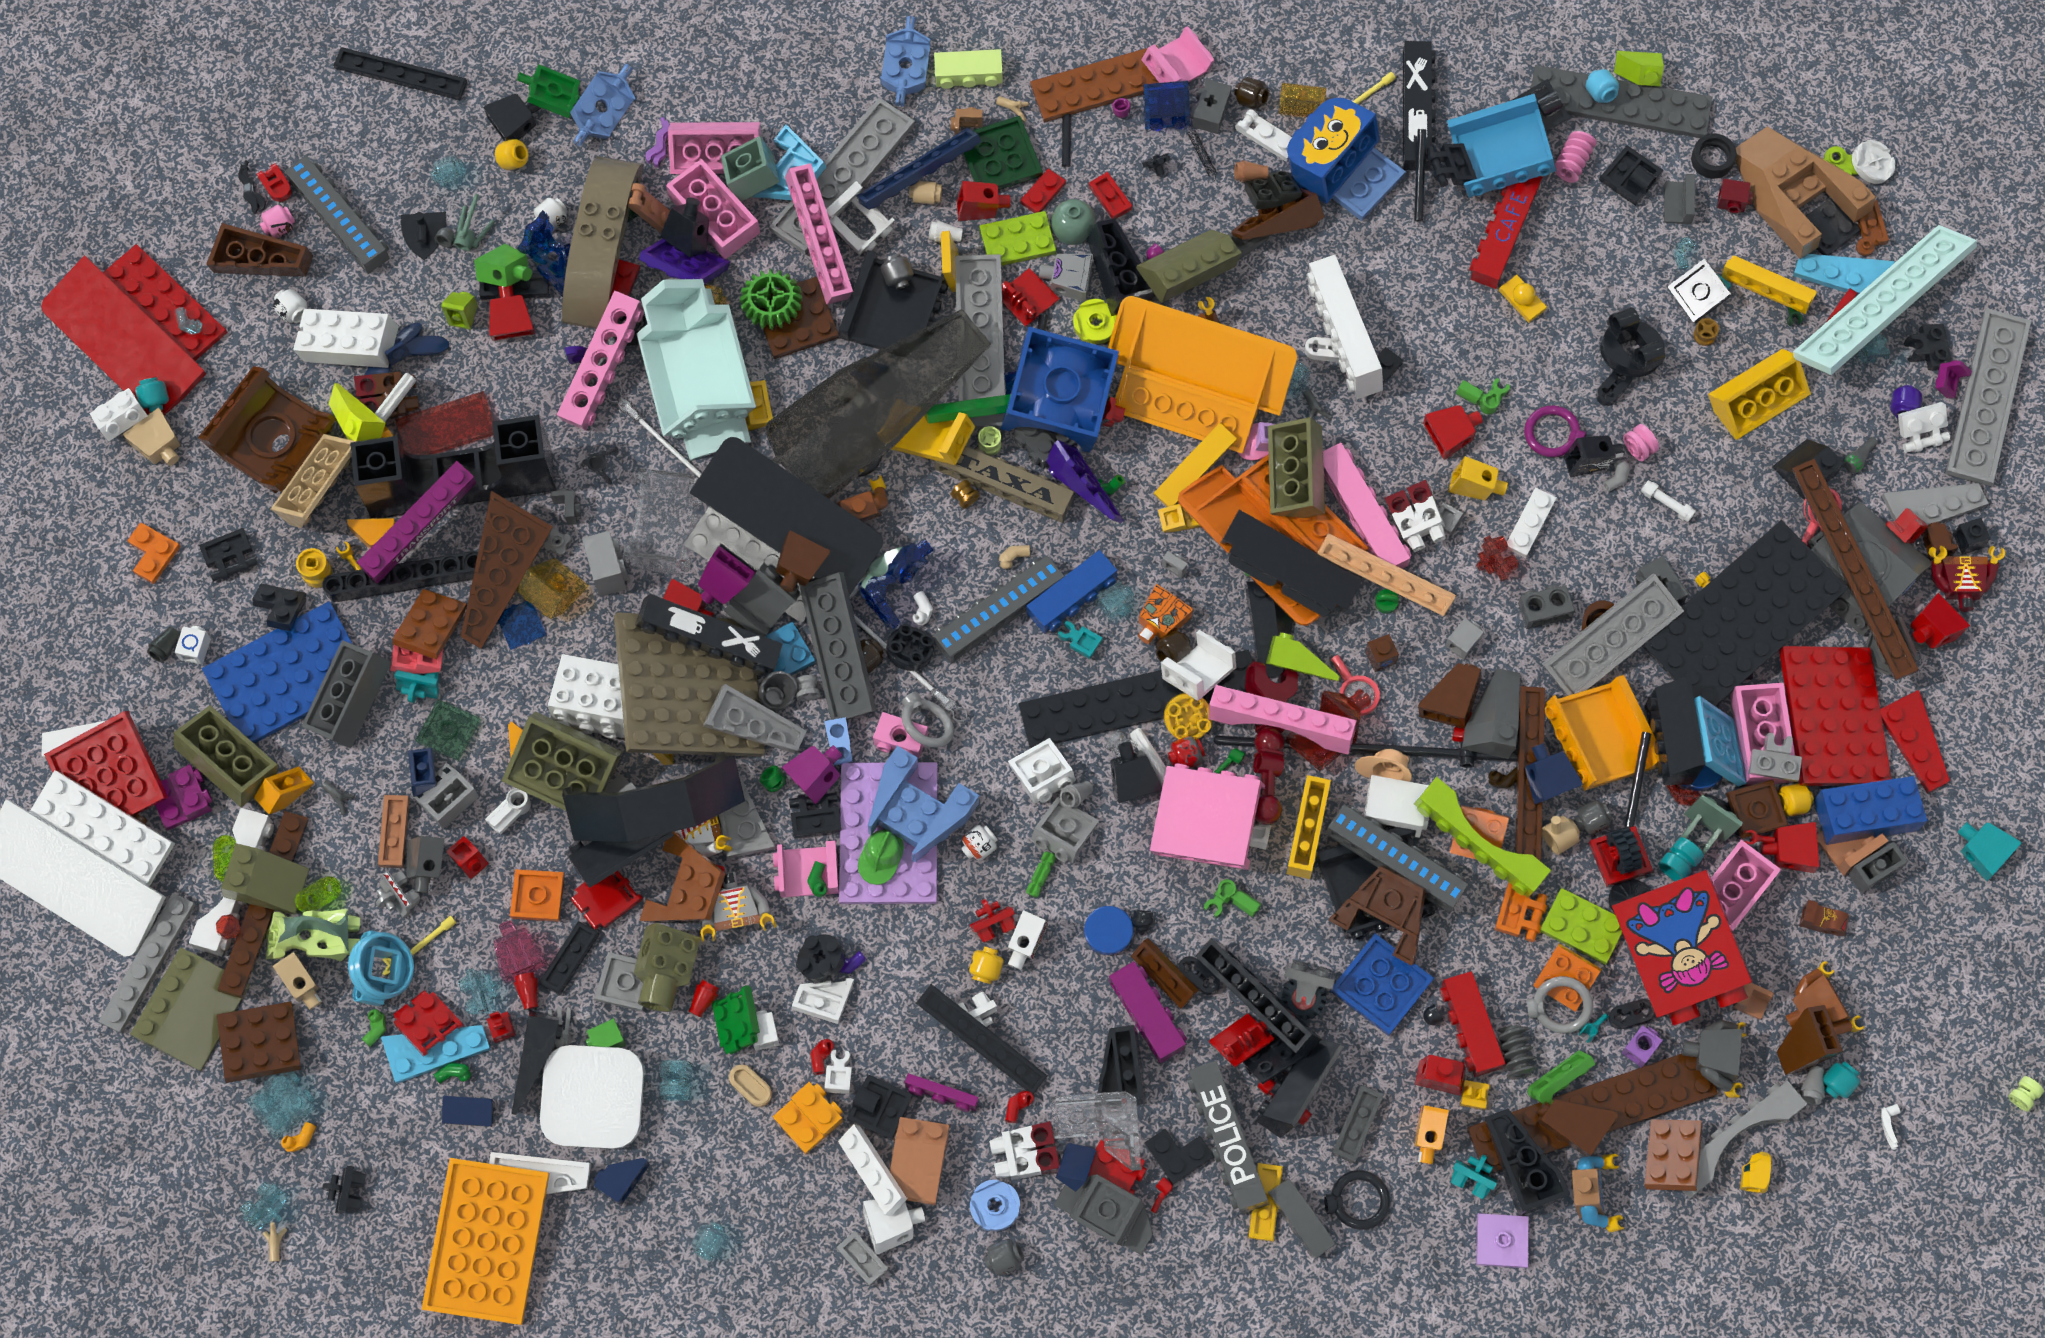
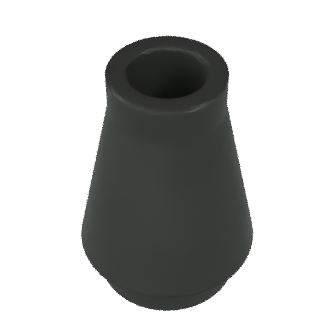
M169 626L161 635L148 644L147 653L158 662L168 659L180 633L175 628Z

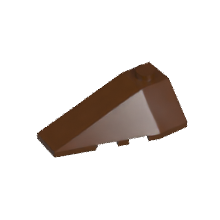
M1300 188L1302 192L1300 198L1278 207L1259 209L1258 216L1247 218L1232 230L1231 233L1232 236L1245 240L1312 228L1318 224V221L1324 219L1325 216L1317 194Z

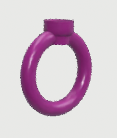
M1555 405L1544 406L1535 410L1527 419L1524 427V435L1529 447L1545 457L1563 456L1577 438L1586 437V432L1580 430L1579 422L1574 414L1566 408ZM1546 415L1563 417L1571 427L1568 441L1557 448L1542 446L1534 437L1536 422Z

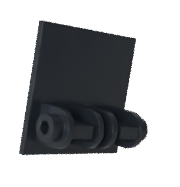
M1275 1033L1271 1034L1275 1040L1243 1062L1249 1075L1253 1073L1262 1084L1304 1058L1296 1054Z

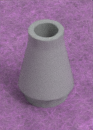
M1088 781L1066 785L1060 793V801L1065 807L1076 808L1093 793V786Z
M1813 1066L1809 1068L1808 1075L1800 1090V1095L1807 1104L1819 1105L1825 1098L1823 1081L1825 1070L1822 1067Z

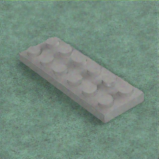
M1652 574L1550 656L1542 665L1566 696L1586 691L1683 613L1684 610L1659 578Z

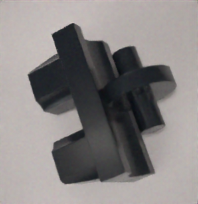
M346 1165V1168H343L340 1185H338V1175H332L331 1182L323 1183L322 1185L323 1190L329 1191L327 1200L335 1201L336 1193H338L336 1214H343L346 1211L358 1212L360 1210L362 1197L351 1196L349 1192L350 1187H364L366 1174L354 1171V1166Z

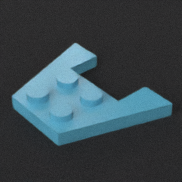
M785 125L773 141L779 148L787 150L776 165L779 183L753 196L755 198L792 200L785 179L789 168L811 163L816 180L826 169L825 163Z

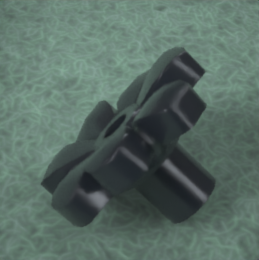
M1168 153L1161 156L1157 154L1153 156V159L1150 158L1143 161L1142 165L1143 168H1154L1156 176L1165 174L1163 164L1171 159Z

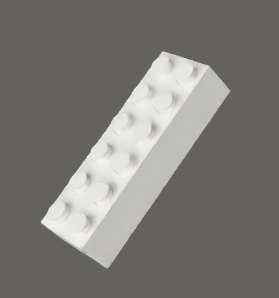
M1336 255L1309 263L1310 272L1307 273L1308 290L1311 298L1315 297L1317 301L1315 306L1319 317L1323 316L1324 318L1323 327L1326 335H1331V347L1334 354L1338 353L1340 360H1338L1341 372H1346L1348 378L1346 383L1349 391H1354L1356 399L1383 391L1382 367Z

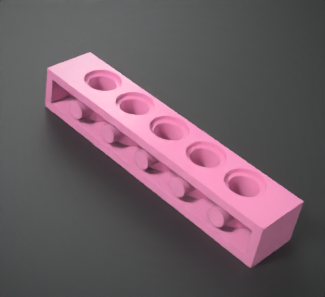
M809 163L789 168L785 179L826 304L847 300L853 293L812 165Z
M614 291L557 413V416L562 421L583 430H587L588 426L594 423L596 418L595 411L598 405H601L605 399L607 385L613 382L615 378L614 370L617 364L623 361L625 356L624 349L627 343H630L634 337L635 325L643 318L644 309L639 300ZM620 317H627L625 323L617 324V320ZM611 337H617L615 344L607 345ZM603 357H607L606 364L598 366V361ZM592 378H598L595 386H588ZM582 399H588L585 407H578Z

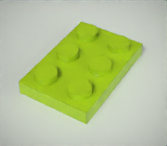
M1046 211L979 225L986 255L1001 254V266L1056 254Z
M1563 888L1560 889L1540 931L1605 965L1622 934L1615 914Z

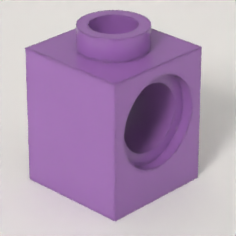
M1642 1025L1622 1051V1054L1641 1068L1663 1040L1659 1038L1660 1035L1654 1029L1646 1028ZM1638 1040L1646 1041L1649 1049H1641L1638 1046Z

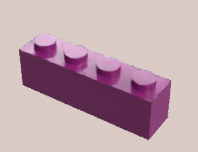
M1133 961L1109 975L1108 982L1159 1064L1183 1051L1187 1038L1180 1027L1176 1029L1172 1022L1174 1017L1168 1007L1163 1008L1159 1002L1161 996L1154 986H1149L1146 981L1148 975L1142 966L1138 967Z

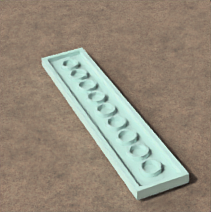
M1938 225L1793 351V357L1800 362L1832 375L1977 247V240Z

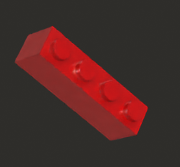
M1472 971L1444 979L1441 985L1442 988L1439 989L1443 1002H1448L1450 1008L1448 1017L1451 1025H1456L1459 1034H1456V1039L1460 1049L1464 1048L1467 1055L1464 1061L1468 1072L1472 1071L1474 1077L1503 1069L1505 1061Z

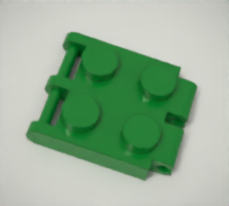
M749 985L743 986L741 991L737 993L731 992L727 994L726 998L722 1000L717 999L712 1003L720 1048H724L726 1054L730 1053L731 1055L742 1050L743 1047L746 1048L758 1042L757 1034L760 1033L752 989Z

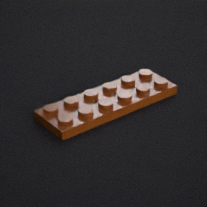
M1148 48L1030 81V86L1043 122L1062 118L1065 114L1072 115L1111 104L1119 98L1128 99L1163 89L1162 85L1142 61Z

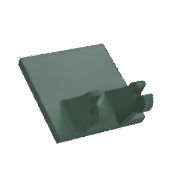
M1702 794L1684 813L1685 816L1691 819V822L1680 837L1687 838L1698 822L1707 827L1713 833L1701 849L1705 855L1717 838L1725 842L1741 827L1743 822L1734 813L1718 806L1715 800Z

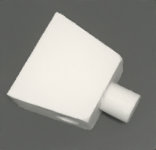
M876 1200L863 1201V1214L876 1255L910 1241L913 1238V1225L925 1222L922 1207L908 1210L904 1202L892 1216L884 1214Z

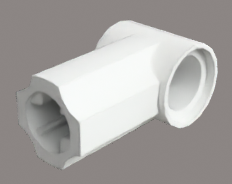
M517 788L510 790L506 799L485 819L486 822L501 835L520 815L530 810L531 801L527 793ZM517 798H524V802L521 805H513Z

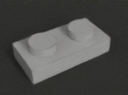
M856 1231L836 1247L869 1287L889 1270Z

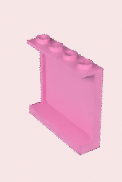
M1175 764V767L1167 766L1150 851L1158 856L1249 870L1250 860L1247 856L1261 788L1265 789V785L1259 780L1258 776L1245 774L1244 777H1237L1233 772L1221 771V774L1212 773L1211 769L1198 767V770H1191L1189 766L1183 764Z

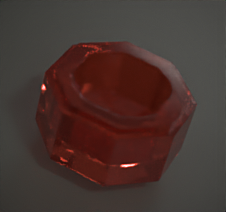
M231 914L221 916L216 922L217 934L225 940L235 938L240 932L239 920Z

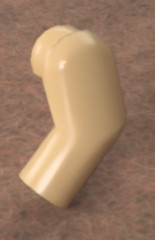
M1030 546L1008 547L999 556L1000 566L1003 569H1009L1013 566L1012 560L1016 557H1030Z

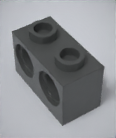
M1551 585L1539 592H1536V590L1527 591L1522 594L1518 602L1526 629L1571 619L1575 611L1567 585L1560 587L1559 585ZM1557 599L1561 601L1562 605L1556 606L1551 600ZM1529 605H1536L1540 610L1532 611Z

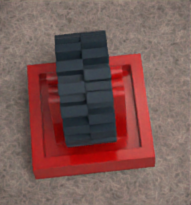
M1636 826L1608 832V835L1589 841L1606 887L1653 872Z

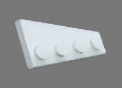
M491 1152L489 1164L550 1173L546 1194L588 1189L591 1163Z

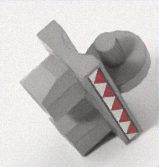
M386 871L381 875L383 878L379 884L381 888L377 890L380 898L376 901V905L378 908L387 907L389 911H393L396 908L401 917L405 918L410 914V910L419 903L420 896L418 893H415L414 889L403 893L401 888L406 886L408 881L402 871L392 875Z

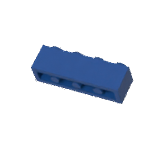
M1098 550L1026 606V614L1044 634L1049 630L1053 632L1060 627L1061 621L1067 616L1071 618L1076 615L1081 605L1085 602L1088 604L1093 602L1098 597V592L1104 588L1106 590L1111 588L1117 581L1118 570Z

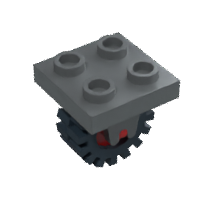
M1293 960V963H1287L1284 977L1291 979L1284 986L1282 1001L1303 1021L1313 1019L1325 1007L1326 990L1324 988L1333 989L1335 975L1331 974L1332 970L1317 966V969L1314 970L1307 968L1308 964L1305 962Z

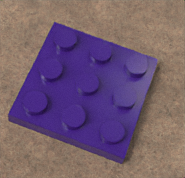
M664 239L641 251L639 260L645 262L648 267L660 269L666 272V275L669 277L703 279L704 284L727 271L731 262L710 251L689 257Z

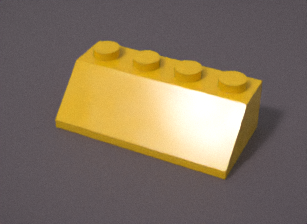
M1781 349L1710 392L1708 396L1714 413L1734 439L1737 440L1811 395L1801 362L1793 357L1792 352Z

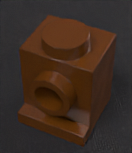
M1931 523L1921 535L1930 561L1934 560L1929 555L1931 547L1936 549V555L1940 553V546L1945 547L1947 550L1946 556H1953L1958 549L1957 544H1952L1953 537L1951 532L1947 531L1945 523Z

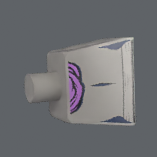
M1057 254L1054 266L1041 264L1039 278L1051 280V290L1054 293L1085 302L1091 277L1093 254Z

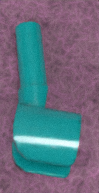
M1604 1013L1595 1022L1586 1023L1579 1032V1036L1582 1033H1587L1589 1038L1586 1042L1590 1043L1598 1033L1599 1026L1608 1018V1015Z

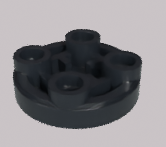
M902 624L890 634L886 644V654L889 660L900 669L907 671L920 670L926 667L932 659L934 639L921 629L912 627L909 624Z

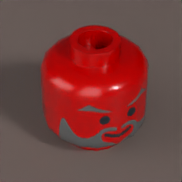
M1186 736L1171 743V752H1168L1172 766L1183 764L1189 766V769L1200 765L1202 757L1205 756L1200 740L1194 739L1192 736Z

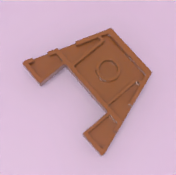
M673 831L674 836L665 841L662 851L680 856L682 861L668 904L666 906L646 899L640 921L711 920L726 873L705 855L698 852L691 843L685 841L678 832Z

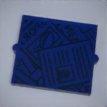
M532 599L517 605L512 604L510 608L504 610L498 620L510 650L524 644L530 645L531 641L546 636Z

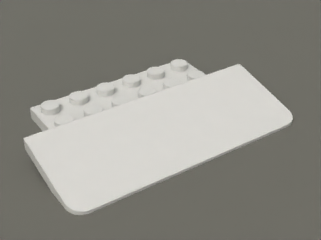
M54 770L30 812L11 800L6 799L0 810V879L123 956L134 955L148 935L166 898L149 886L175 843Z

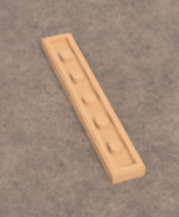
M1329 533L1317 552L1318 555L1442 616H1445L1456 596Z

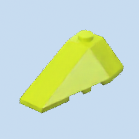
M334 383L328 404L347 439L358 442L381 438L386 423L339 383Z

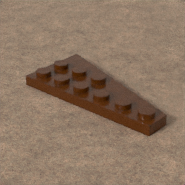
M492 491L461 632V638L480 649L483 648L553 529V526Z

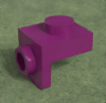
M1958 360L1941 363L1935 388L1946 398H1955L1959 378L1971 376L1972 370L1962 361Z

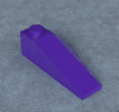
M1057 440L1046 459L1050 466L1048 469L1050 474L1108 518L1122 523L1124 519L1077 447Z

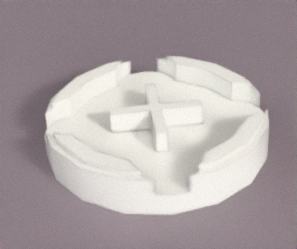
M1875 140L1862 142L1855 148L1852 154V164L1855 171L1862 179L1873 184L1883 183L1893 175L1895 159L1894 157L1891 158L1890 150L1887 146Z

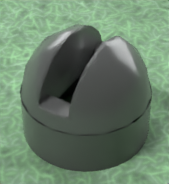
M441 228L435 235V241L439 245L448 248L452 245L455 234L450 228Z

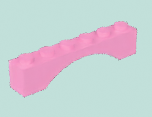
M1215 685L1209 704L1208 719L1229 725L1263 724L1279 727L1300 734L1325 749L1349 755L1355 734L1356 720Z

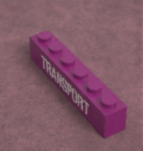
M456 461L357 561L359 567L378 584L477 483L474 476Z

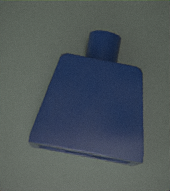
M1546 743L1532 747L1537 762L1527 765L1525 770L1534 804L1583 785L1582 780L1563 751L1550 755Z

